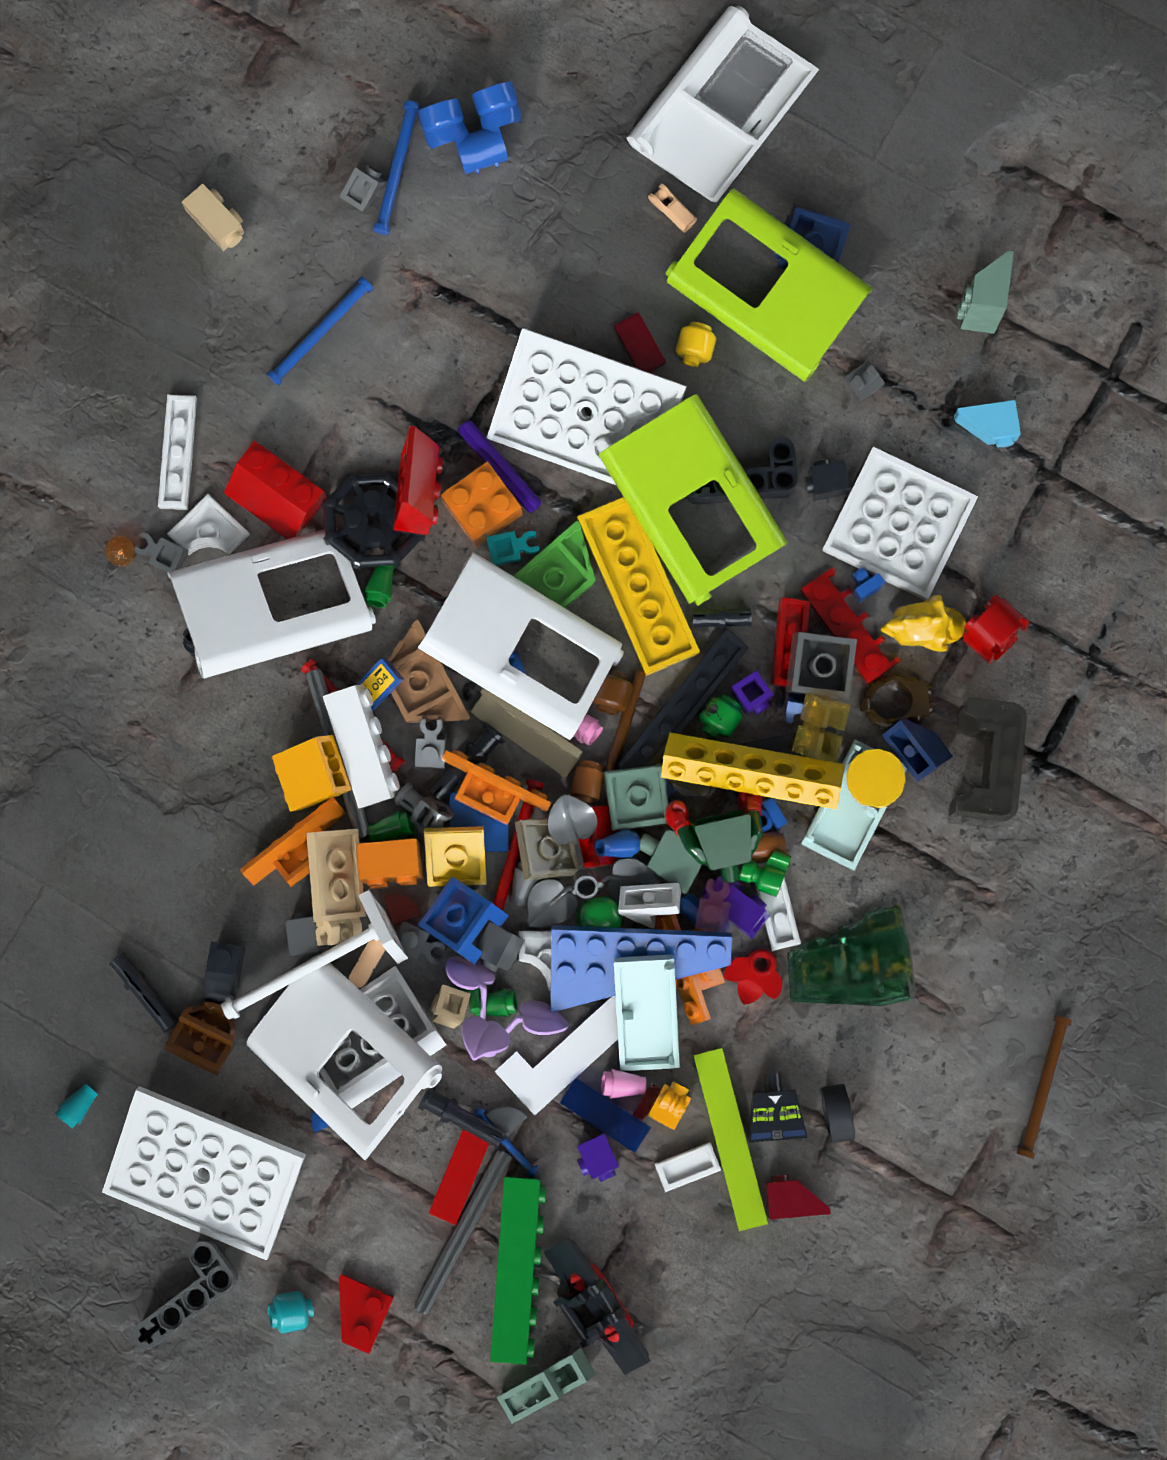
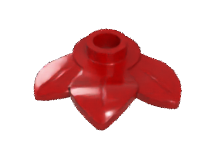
M766 949L754 950L748 957L735 958L724 971L723 978L725 980L738 983V995L743 1005L755 1002L763 993L772 999H777L782 989V978L775 970L776 958L773 953ZM757 959H765L767 967L765 969H758L756 966Z

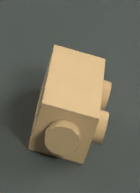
M201 184L182 201L186 212L224 252L228 247L232 248L241 241L244 234L241 226L243 220L233 208L229 211L222 204L224 199L214 188L209 190L204 184Z

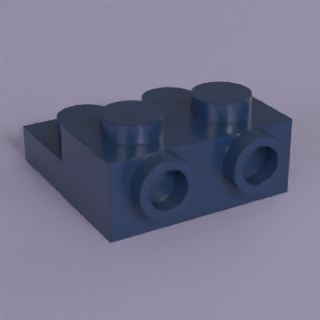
M798 207L795 208L793 216L787 215L786 226L839 262L850 223ZM775 253L774 258L779 259L777 267L786 270L788 262Z

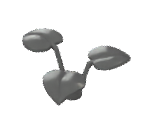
M569 794L560 796L553 804L548 817V829L551 837L558 844L574 842L579 870L573 878L574 886L568 885L564 888L559 880L549 878L538 881L531 888L528 896V925L531 927H548L568 920L575 913L578 906V900L575 895L577 894L582 898H591L597 893L598 887H603V883L607 880H610L607 884L608 894L618 904L620 886L658 884L654 873L647 865L635 858L618 859L613 864V874H606L600 880L597 879V875L592 869L585 868L578 839H587L592 836L597 827V817L589 804Z

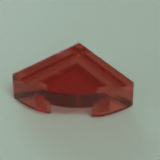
M396 894L384 896L393 924L422 915L417 905L407 897Z
M653 1083L650 1084L630 1119L637 1123H642L660 1093V1087Z

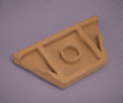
M419 620L414 621L402 641H399L394 648V652L388 658L404 678L391 694L407 723L421 722L423 716H427L426 722H437L438 717H442L443 722L470 720L471 718L441 662L418 648L426 634Z

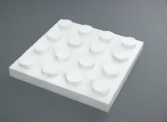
M873 447L822 551L859 569L863 567L867 573L873 576L879 573L884 581L926 600L930 597L978 496Z

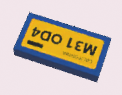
M381 658L356 685L364 684L365 689L369 690L373 700V705L371 706L373 712L404 678L387 658Z

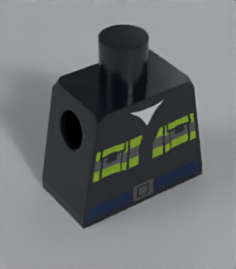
M781 1073L763 1074L765 1092L752 1093L749 1142L807 1138L796 1091H782Z

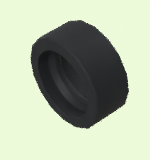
M845 1084L821 1087L822 1108L830 1142L838 1143L854 1140V1122Z

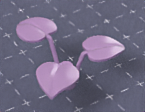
M463 956L450 957L446 960L447 976L455 985L468 990H474L479 987L481 990L482 1010L480 1017L473 1016L465 1019L461 1027L465 1047L473 1061L483 1056L493 1057L496 1053L507 1049L510 1044L509 1033L520 1022H523V1027L526 1031L538 1035L555 1034L568 1028L567 1021L558 1011L550 1012V1005L536 1000L522 1003L519 1007V1014L521 1016H516L506 1029L495 1021H486V985L492 984L495 980L493 970L480 964L482 962L480 959L477 960L475 965Z

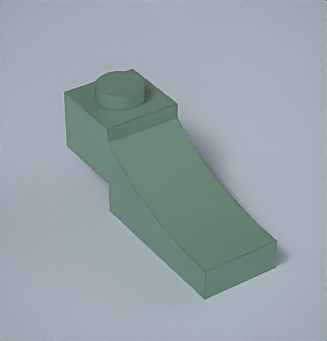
M580 1347L523 1382L501 1393L497 1399L511 1424L586 1383L596 1373Z

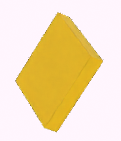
M484 826L424 829L428 887L446 886L452 876L465 885L487 884Z

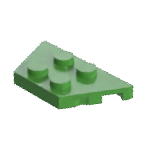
M578 521L572 524L514 575L515 578L564 608L570 606L596 583L581 525Z

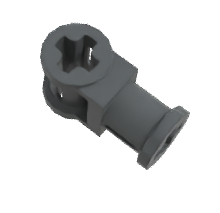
M411 782L407 783L394 798V803L397 806L402 805L412 814L409 820L417 826L423 835L425 828H443L446 821L451 820L454 816L453 810L447 804L438 801L432 795L424 798L414 790V785Z

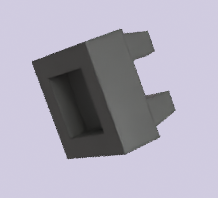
M868 360L844 377V381L860 402L885 384L877 370Z

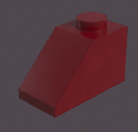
M789 1174L771 1176L772 1181L765 1182L770 1220L831 1214L830 1208L797 1180H790Z

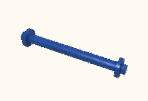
M477 1108L473 1112L475 1116L495 1126L485 1115V1108L482 1110ZM507 1138L504 1141L500 1140L504 1147L528 1172L527 1177L530 1175L534 1177L538 1174L536 1169L539 1167L537 1165L533 1167Z

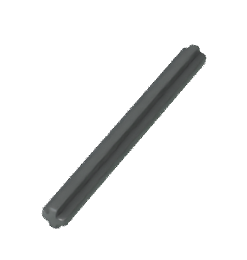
M320 669L310 671L306 676L324 735L334 736L343 762L323 696L329 694L323 673ZM353 790L342 794L352 827L359 830V839L369 836V824L364 808L358 809Z
M498 1150L495 1153L414 1305V1309L425 1315L430 1312L511 1160V1155L505 1151Z

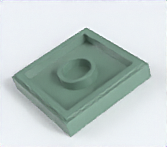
M663 764L604 772L612 831L667 823L664 812L668 805L665 778L661 777Z

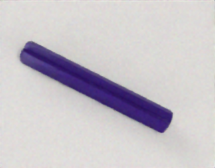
M470 420L464 422L458 428L459 434L485 463L489 462L508 490L528 513L535 512L541 506V500Z

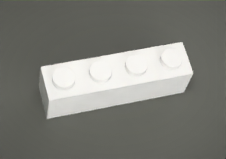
M364 684L354 685L323 696L358 809L395 798L400 785L396 774L392 773L390 769V752L387 746L382 743L380 737L382 728L378 718L373 715L371 709L373 700L369 690L365 689Z

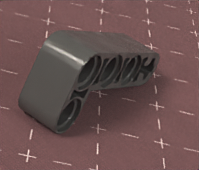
M202 1240L190 1248L189 1260L200 1275V1278L135 1327L133 1340L139 1348L150 1349L160 1344L236 1285L238 1274L214 1241ZM201 1246H206L210 1249L211 1259L209 1262H203L199 1259L198 1250ZM219 1270L225 1271L229 1276V1283L226 1287L219 1286L216 1283L215 1275ZM194 1289H199L204 1293L205 1300L202 1305H196L192 1302L191 1293ZM173 1307L179 1311L180 1320L178 1323L174 1324L168 1320L167 1311L169 1308ZM159 1324L162 1328L156 1331L152 1338L146 1340L143 1336L146 1330Z

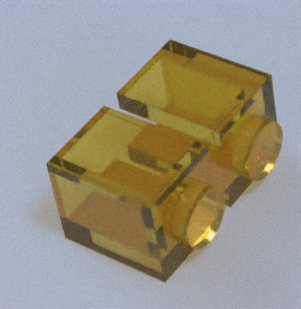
M806 693L800 717L801 720H804L803 725H798L792 751L817 760L837 762L843 736L820 727L827 728L828 725L845 731L851 705L827 696Z

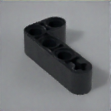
M780 437L772 441L768 451V467L744 469L749 479L757 478L762 482L763 486L756 490L761 499L788 497L796 488L798 480L796 452L794 444L787 438ZM784 448L788 451L789 456L785 459H779L774 455V450ZM780 476H786L791 480L792 484L789 487H781L777 484L776 479ZM715 480L700 487L702 488L701 493L696 494L694 491L685 497L692 504L730 501L724 491L720 490L719 483ZM710 482H714L713 493H710Z

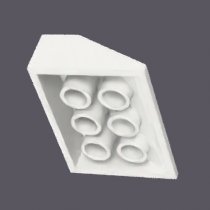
M396 966L360 989L365 996L430 1056L446 1046L442 1036ZM352 1030L320 1070L325 1083L351 1108H354L402 1075L355 1030Z

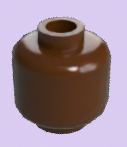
M614 670L609 671V675L605 677L593 700L596 710L617 716L619 712H624L628 708L633 685L625 680L626 674Z

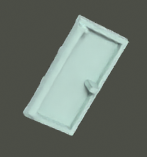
M854 740L842 763L845 764L837 809L819 807L801 843L803 846L855 871L887 808L874 809L870 806H862L852 797L847 788L846 774L849 764L862 752L873 750V748L857 740ZM901 762V764H902V766H903V768H904V770H905V772H906L907 768H906V767L904 766V764Z
M674 955L614 958L620 1071L680 1068Z

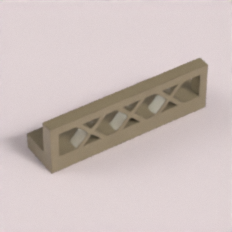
M483 688L481 691L482 696L470 713L567 779L582 758L583 751L538 720Z

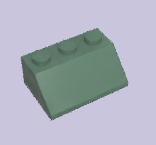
M1014 251L1004 253L974 276L971 285L966 284L965 293L962 294L961 302L958 304L956 319L961 320L960 329L995 333L1007 309Z

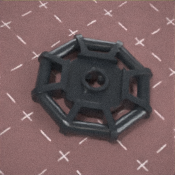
M353 472L347 474V479L328 498L322 500L321 507L324 512L325 537L323 540L326 545H331L353 564V568L359 569L360 567L393 566L396 568L401 565L400 562L420 541L425 540L426 535L393 530L396 501L387 495L389 487L397 493L398 479L393 476V472L357 475ZM383 485L381 492L376 490L362 492L360 486ZM353 490L356 497L347 506L338 504ZM335 513L344 516L345 528L340 531H336ZM368 516H378L381 524L379 526L376 524L369 526L367 524ZM400 536L407 537L396 550H393L391 545ZM349 538L360 548L358 553L346 544L343 539ZM372 548H379V550H384L386 553L365 555L366 550H371Z

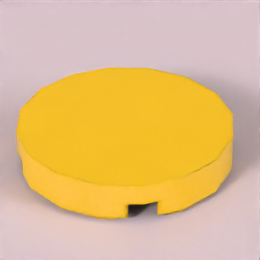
M881 749L866 750L857 755L849 764L846 774L847 788L852 797L862 806H870L874 809L885 808L895 802L901 796L906 783L905 770L900 760L892 753Z

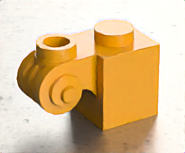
M674 1081L670 1086L664 1084L648 1116L675 1130L691 1100L687 1096L689 1090Z

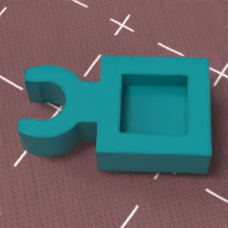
M515 531L486 537L492 563L500 566L521 561V552L529 555L539 553V546L529 547L526 544L529 539L537 537L536 532L528 531L518 539H516Z

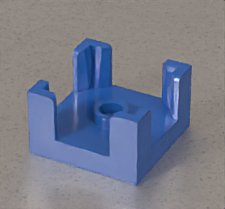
M452 876L418 926L475 965L482 955V951L472 945V942L488 919L501 927L509 915Z

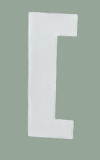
M616 996L609 998L533 1069L516 1051L495 1071L534 1115L618 1040Z

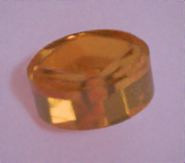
M115 537L106 546V556L116 566H127L133 562L136 556L134 544L126 537Z

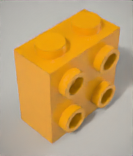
M333 735L312 738L272 756L275 771L279 777L284 798L290 812L308 809L332 797L334 798L352 790Z

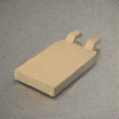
M358 829L306 833L313 919L317 927L315 930L317 946L340 944L362 932V923L359 917H366V914L358 896L364 893L363 882L359 880L357 844H360Z

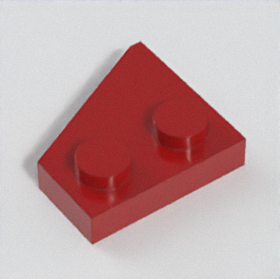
M341 1274L339 1277L341 1342L370 1354L394 1296Z

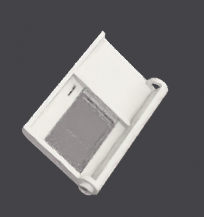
M729 6L627 136V141L642 155L705 198L718 202L819 69L752 25L749 20V13L741 6Z

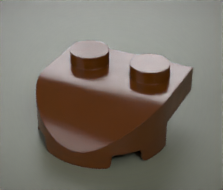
M204 1002L203 1005L192 1008L189 1006L181 1013L177 1026L165 1044V1050L218 1076L234 1047L236 1036L234 1021L232 1018L229 1020L219 1004Z

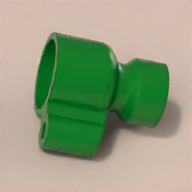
M775 850L764 866H758L757 862L753 860L744 863L740 873V881L748 884L753 882L759 891L777 897L792 856Z

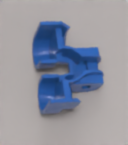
M512 81L493 85L472 94L476 112L480 116L481 130L468 132L463 122L464 115L457 98L439 102L417 112L418 120L425 141L430 149L433 150L440 145L454 141L465 175L473 172L480 174L479 169L492 165L495 168H499L498 164L508 162L507 151L499 127L514 122L521 123L522 119L517 93Z

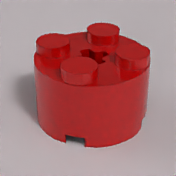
M998 595L993 596L984 607L987 610L980 617L974 615L964 626L966 631L962 635L963 641L989 665L992 664L993 659L995 661L1000 659L1019 639L1017 631L1021 629L1025 632L1030 624L1026 617L1006 599L1000 598Z

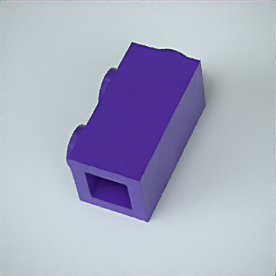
M720 876L716 881L711 880L702 893L704 895L702 898L704 904L727 919L730 924L749 938L753 939L770 917L765 909L767 904L754 894L749 898L742 893L743 887L738 882L724 883Z

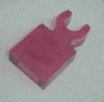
M709 879L706 889L710 896L709 899L700 898L695 928L710 932H726L731 904L723 902V900L730 893V884L728 881H724L723 889L716 892L713 889L715 881Z

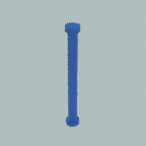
M414 101L404 102L405 114L378 221L374 223L372 229L378 234L389 235L390 232L388 224L415 116L421 108V105Z
M361 276L357 280L358 284L274 371H268L266 375L277 386L282 383L281 379L366 292L370 293L373 290L372 285Z

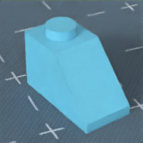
M1015 400L958 408L954 415L955 422L987 445L996 444L997 447L1011 446L1021 434Z

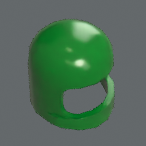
M604 895L586 899L578 909L576 915L577 926L620 928L623 918L618 912L619 904L612 898Z

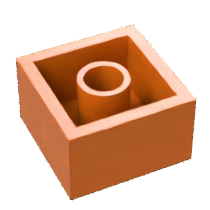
M488 461L440 495L443 504L476 548L487 541L486 537L497 534L523 515L522 507Z
M417 839L357 844L359 880L370 886V889L388 887L387 882L397 881L399 886L417 885L418 879H424L421 844Z

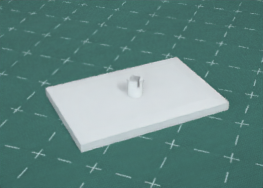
M522 328L487 439L616 485L598 454L680 404L687 386ZM586 406L591 408V416H587L585 412Z
M139 1086L135 1091L102 1193L268 1260L306 1154Z

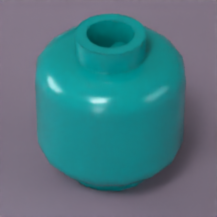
M299 1290L277 1294L273 1297L272 1303L267 1306L270 1325L281 1334L305 1329L308 1326V1317L314 1316L311 1299H305Z

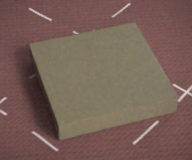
M548 818L519 820L515 822L524 880L574 877L575 873L579 870L573 841L567 844H558L549 833Z

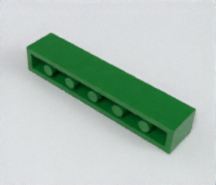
M504 1177L490 1362L526 1365L528 1357H534L535 1339H530L529 1333L530 1326L536 1327L537 1308L531 1307L532 1295L538 1296L539 1277H534V1267L541 1264L542 1247L536 1246L537 1234L543 1235L544 1216H538L539 1204H545L546 1186H542L541 1179Z

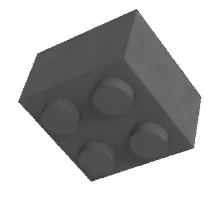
M803 632L793 633L786 692L840 699L850 698L857 639Z

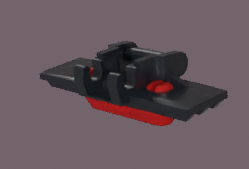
M568 1237L545 1251V1256L567 1291L554 1300L553 1303L556 1307L559 1306L582 1340L580 1342L581 1346L585 1348L596 1340L601 1341L624 1375L651 1361L649 1353L632 1329L634 1322L599 1268L594 1263L587 1261L575 1241ZM583 1303L587 1305L595 1317V1321L589 1327L586 1326L575 1309L576 1306Z

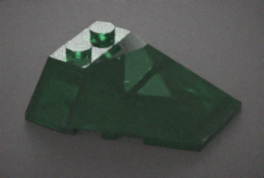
M900 905L870 911L863 915V920L849 927L847 924L837 927L838 932L824 939L819 936L787 952L791 1001L886 1006L912 1000L916 996L912 953Z

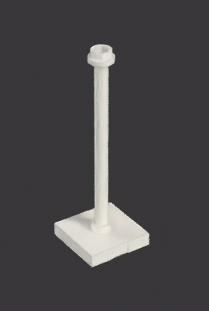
M369 890L358 895L371 921L368 929L235 1000H232L230 997L226 998L225 1002L221 1003L224 1014L229 1020L233 1017L235 1019L240 1017L238 1011L373 939L376 941L380 940L382 946L397 964L408 959L385 909Z

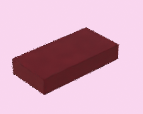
M639 312L614 325V330L635 368L650 373L666 364V360Z

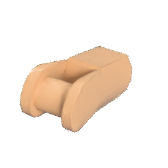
M661 183L658 186L659 190L654 195L650 193L648 198L654 206L685 233L695 224L697 218ZM666 198L671 201L667 207L662 203Z
M373 939L368 942L358 959L359 961L350 973L349 981L357 988L365 986L373 969L376 968L386 950L380 940L376 941Z

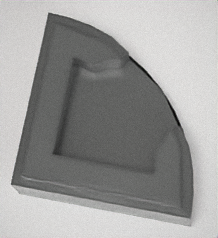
M511 1107L497 1108L486 1115L498 1129L507 1132V1136L528 1117L522 1111Z

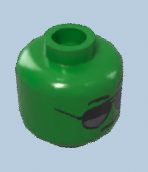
M724 694L721 697L713 696L699 715V720L704 725L702 731L713 739H717L718 736L730 737L742 720L741 706Z

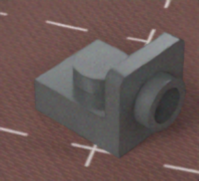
M371 165L355 167L339 197L360 211L366 212L379 187L385 186L387 180L381 177L382 172Z

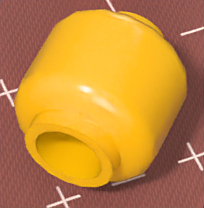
M691 322L690 325L684 326L681 329L675 351L678 356L683 358L682 363L691 367H698L699 363H707L711 360L716 344V336L711 332L712 328L699 322Z

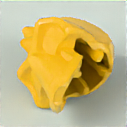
M934 595L923 603H915L897 608L892 619L881 627V631L893 637L902 646H924L933 651L944 652L947 650V644L958 641L966 631L964 628L966 620L957 610L945 607L941 595Z

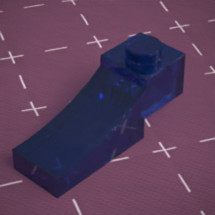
M575 1078L560 1104L634 1153L651 1129L649 1125L577 1078Z

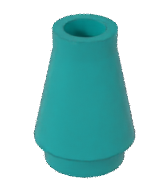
M84 1084L75 1093L57 1105L59 1109L54 1114L73 1129L76 1124H81L98 1094L87 1084Z

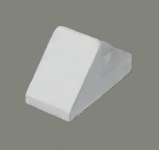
M679 883L620 886L618 912L620 915L649 928H655L656 915L679 914L680 885Z

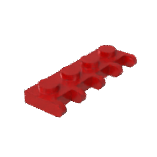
M832 567L803 587L800 592L807 601H810V606L832 636L857 639L854 667L866 684L869 685L899 664L901 660L899 657H895L889 662L878 646L885 642L886 639L883 635L876 640L871 638L861 624L869 615L864 612L856 617L844 600L852 594L851 590L848 588L839 593L829 579L837 573L835 568Z

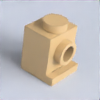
M441 985L439 995L436 994L430 1008V1011L434 1012L432 1022L453 1029L461 1024L465 1016L470 993Z

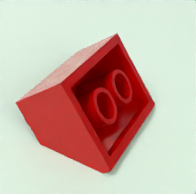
M409 426L400 455L393 530L428 535L431 525H436L438 520L439 508L434 507V499L438 500L440 495L441 483L436 482L437 474H441L443 458L438 457L439 445L415 426Z
M255 440L237 462L224 491L226 496L285 539L299 536L321 508L322 500L327 498L321 488Z

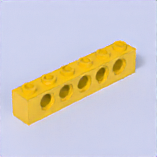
M670 733L663 756L661 777L837 809L845 764Z

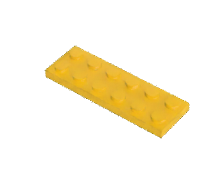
M622 497L577 516L645 675L648 676L700 654L655 548L625 498Z

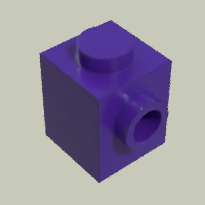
M757 670L733 685L731 693L746 715L752 712L758 715L770 707L768 702L772 699L773 693Z
M605 1133L577 1146L582 1156L577 1159V1162L584 1176L590 1174L591 1179L598 1177L599 1181L602 1182L616 1175L614 1169L618 1168L619 1164Z

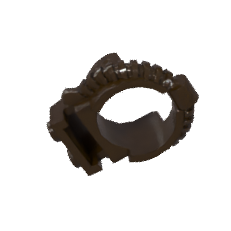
M894 674L881 676L878 680L875 679L874 683L869 684L870 687H867L866 692H864L865 697L859 699L860 712H865V716L869 718L870 722H873V725H877L880 729L882 727L884 730L890 729L903 718L911 722H920L923 718H929L930 714H933V705L929 703L928 696H931V685H927V681H919L916 677L906 680L905 677H900V675L894 676ZM895 686L905 692L909 700V706L903 717L884 719L874 709L872 710L871 699L879 688Z

